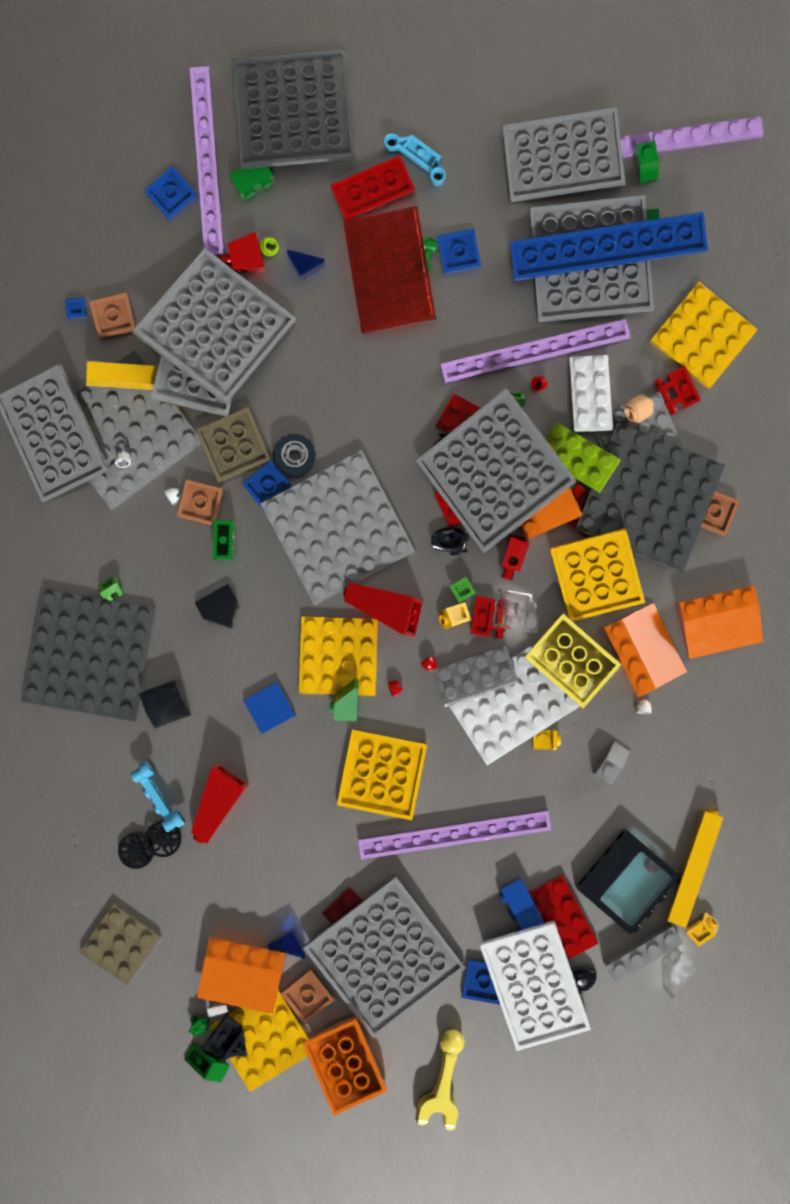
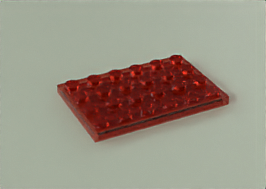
M418 206L344 221L362 334L365 335L437 320Z

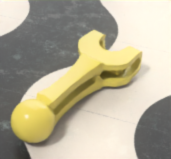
M447 1030L440 1038L442 1060L439 1074L432 1091L422 1096L418 1101L416 1110L417 1125L425 1126L430 1115L434 1112H441L444 1115L443 1124L446 1130L452 1131L455 1129L458 1110L450 1098V1085L453 1068L457 1059L456 1054L463 1050L465 1044L463 1035L457 1030Z

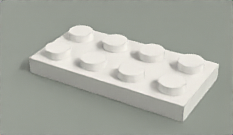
M608 355L570 357L574 432L613 430Z

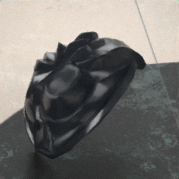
M441 528L435 531L431 537L432 547L439 552L449 553L451 556L468 552L465 547L469 541V534H466L460 528Z
M571 968L579 994L591 989L596 982L597 972L591 968Z

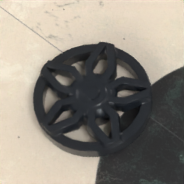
M158 821L148 828L145 834V845L151 854L157 857H168L179 849L181 833L178 827L174 828L176 833L163 831V825L160 827V832L153 829L163 822ZM150 832H156V837H154ZM172 835L178 836L177 838H175V839H173V840L171 839V836H172ZM148 836L151 839L155 840L154 842H152L151 846L148 842ZM178 841L176 847L173 850L172 844L170 842L174 843ZM157 844L158 848L152 850L154 845ZM169 845L170 852L166 849L165 846ZM162 847L163 851L166 854L156 853V851L160 850Z
M140 832L126 835L118 846V855L121 862L132 869L145 867L154 856L150 854L148 858L147 853H144L148 849H144L145 841L140 843L138 836L145 838V834ZM133 836H134L135 839H136V843H133V842H132V841H133ZM130 837L129 843H130L131 845H129V844H124V845H123V843L125 842V840ZM148 837V842L151 846L152 840ZM127 847L129 849L128 851L122 850V848ZM122 853L129 854L126 860L124 859ZM142 855L145 857L146 861L141 859ZM130 857L134 858L131 864L129 863ZM137 858L139 862L143 863L141 865H133Z

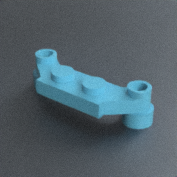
M394 133L386 135L384 145L388 152L400 151L430 173L433 185L440 186L445 181L446 173L441 168V156L412 134L409 137H398Z
M146 761L139 765L138 769L130 773L135 783L140 782L143 785V793L154 802L153 808L156 813L163 816L164 821L162 825L167 832L185 824V820L178 810L172 813L170 806L152 778H150L154 775V772Z

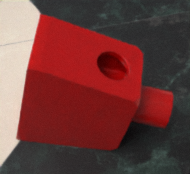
M256 232L229 242L227 244L229 253L219 256V259L227 266L232 265L233 270L238 274L266 272Z
M510 534L501 561V566L504 567L502 578L512 580L515 571L520 572L529 547V540ZM510 557H516V562H510Z

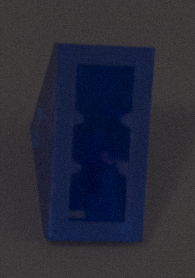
M287 250L288 259L301 281L325 267L324 258Z
M294 927L270 940L267 947L303 959L306 956V952L303 949L304 945Z

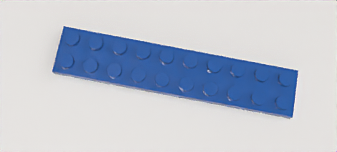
M704 212L510 242L515 281L708 252Z

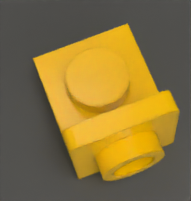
M465 602L438 612L439 622L444 630L471 620Z
M542 730L533 736V749L557 750V746L561 745V734H557V730Z
M705 912L701 920L686 930V934L699 947L716 936L718 923L714 917L709 916Z

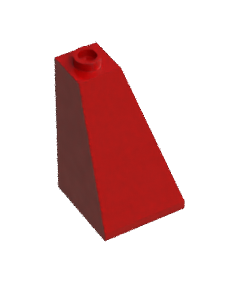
M348 582V586L345 587L343 593L345 602L398 633L415 638L423 600Z
M218 763L210 770L191 830V834L194 835L193 839L200 844H203V842L207 844L249 786Z

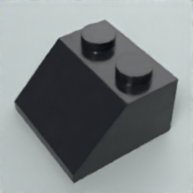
M173 680L139 693L144 710L154 728L191 716L179 680Z

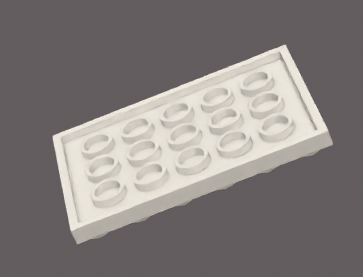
M534 645L511 659L519 683L449 706L487 766L580 707L525 658Z
M555 921L480 942L486 965L517 1051L591 1030Z

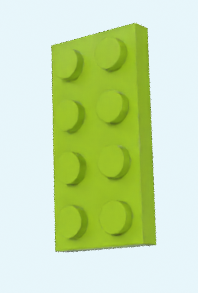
M555 422L545 438L549 445L553 446L555 453L574 478L599 493L621 461L616 456Z

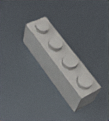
M667 923L603 961L614 981L618 983L683 943L673 926Z

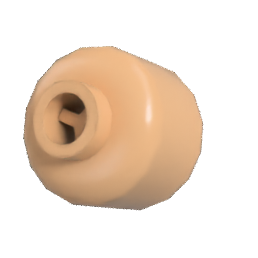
M640 394L626 402L624 413L628 420L640 423L653 414L654 403L651 398Z

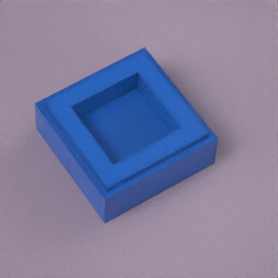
M84 297L65 299L68 320L87 318L86 300Z

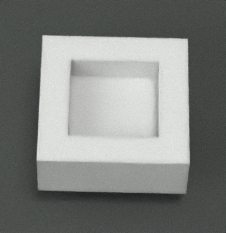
M219 1002L212 1004V1008L207 1009L209 1017L231 1012L228 1004L224 1005Z

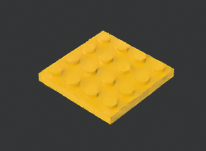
M698 282L650 342L680 367L685 366L691 376L709 389L758 329L703 284Z
M626 528L550 548L568 616L571 621L645 603Z
M301 617L299 693L336 694L356 678L359 679L358 695L375 696L378 620Z
M352 729L337 805L413 820L427 744Z
M278 989L273 1014L237 1007L227 1014L239 1022L243 1028L247 1056L241 1057L240 1055L229 1059L249 1092L307 1057L302 1042L309 1039L289 1004L282 997L280 989ZM223 1017L210 1024L212 1031L215 1030Z

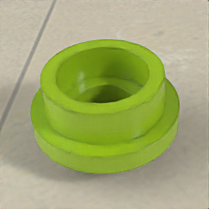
M266 237L260 242V250L264 255L271 257L278 252L279 245L274 238ZM266 245H270L271 250H268Z

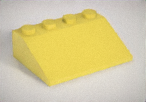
M560 614L525 656L530 663L582 708L589 703L621 666L616 659L564 614Z

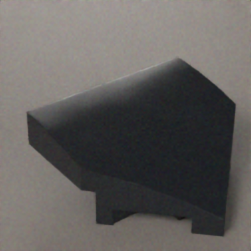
M229 584L195 602L202 618L209 624H217L232 629V621L239 606Z
M225 1014L203 1045V1048L216 1057L222 1058L223 1061L240 1055L241 1057L247 1056L242 1025Z

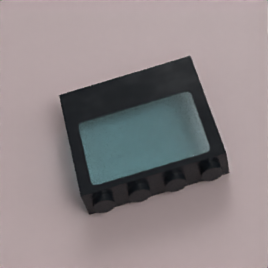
M624 828L575 887L631 935L641 928V922L645 917L649 918L653 914L656 904L664 901L667 897V891L670 888L673 889L679 883L678 878L680 875Z

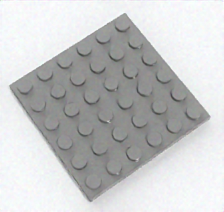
M645 195L531 207L532 238L647 221ZM650 261L535 278L538 322L654 311Z
M204 248L134 328L133 334L227 404L293 325L296 318Z
M135 350L117 362L121 364L146 365ZM85 386L75 394L110 470L89 481L110 510L116 508L201 444L198 434L175 404L151 399L153 390ZM122 451H125L130 455V466L120 468L115 465V457L118 452L122 453Z
M507 388L416 460L483 553L577 482Z
M362 450L260 504L314 605L344 590L348 586V582L355 584L415 552Z
M396 876L303 946L305 952L373 1039L466 968Z

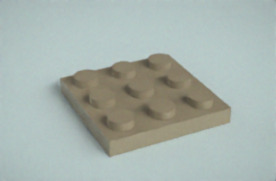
M249 407L196 429L218 483L271 461Z
M113 904L80 953L128 985L161 936L122 908Z

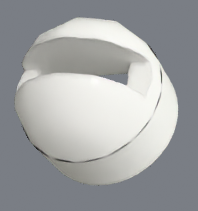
M122 451V453L118 452L115 457V465L120 468L130 466V455L125 451Z
M170 488L165 491L171 505L180 500L181 494L178 489Z
M641 700L637 703L636 713L651 714L652 707L649 701Z

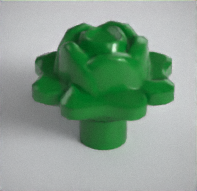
M196 1015L191 1017L192 1025L188 1032L192 1035H203L208 1030L209 1019L206 1017L198 1019Z

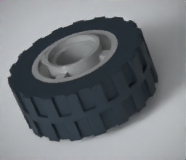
M295 433L283 436L281 440H278L273 451L275 468L282 475L284 474L289 478L304 476L305 473L310 471L315 462L316 451H314V445L303 435ZM296 452L299 458L293 460L290 458L289 453Z

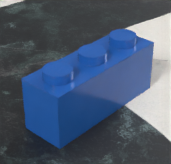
M520 876L500 886L501 892L498 894L504 904L508 903L510 907L508 913L512 921L517 920L519 927H517L518 931L544 924Z

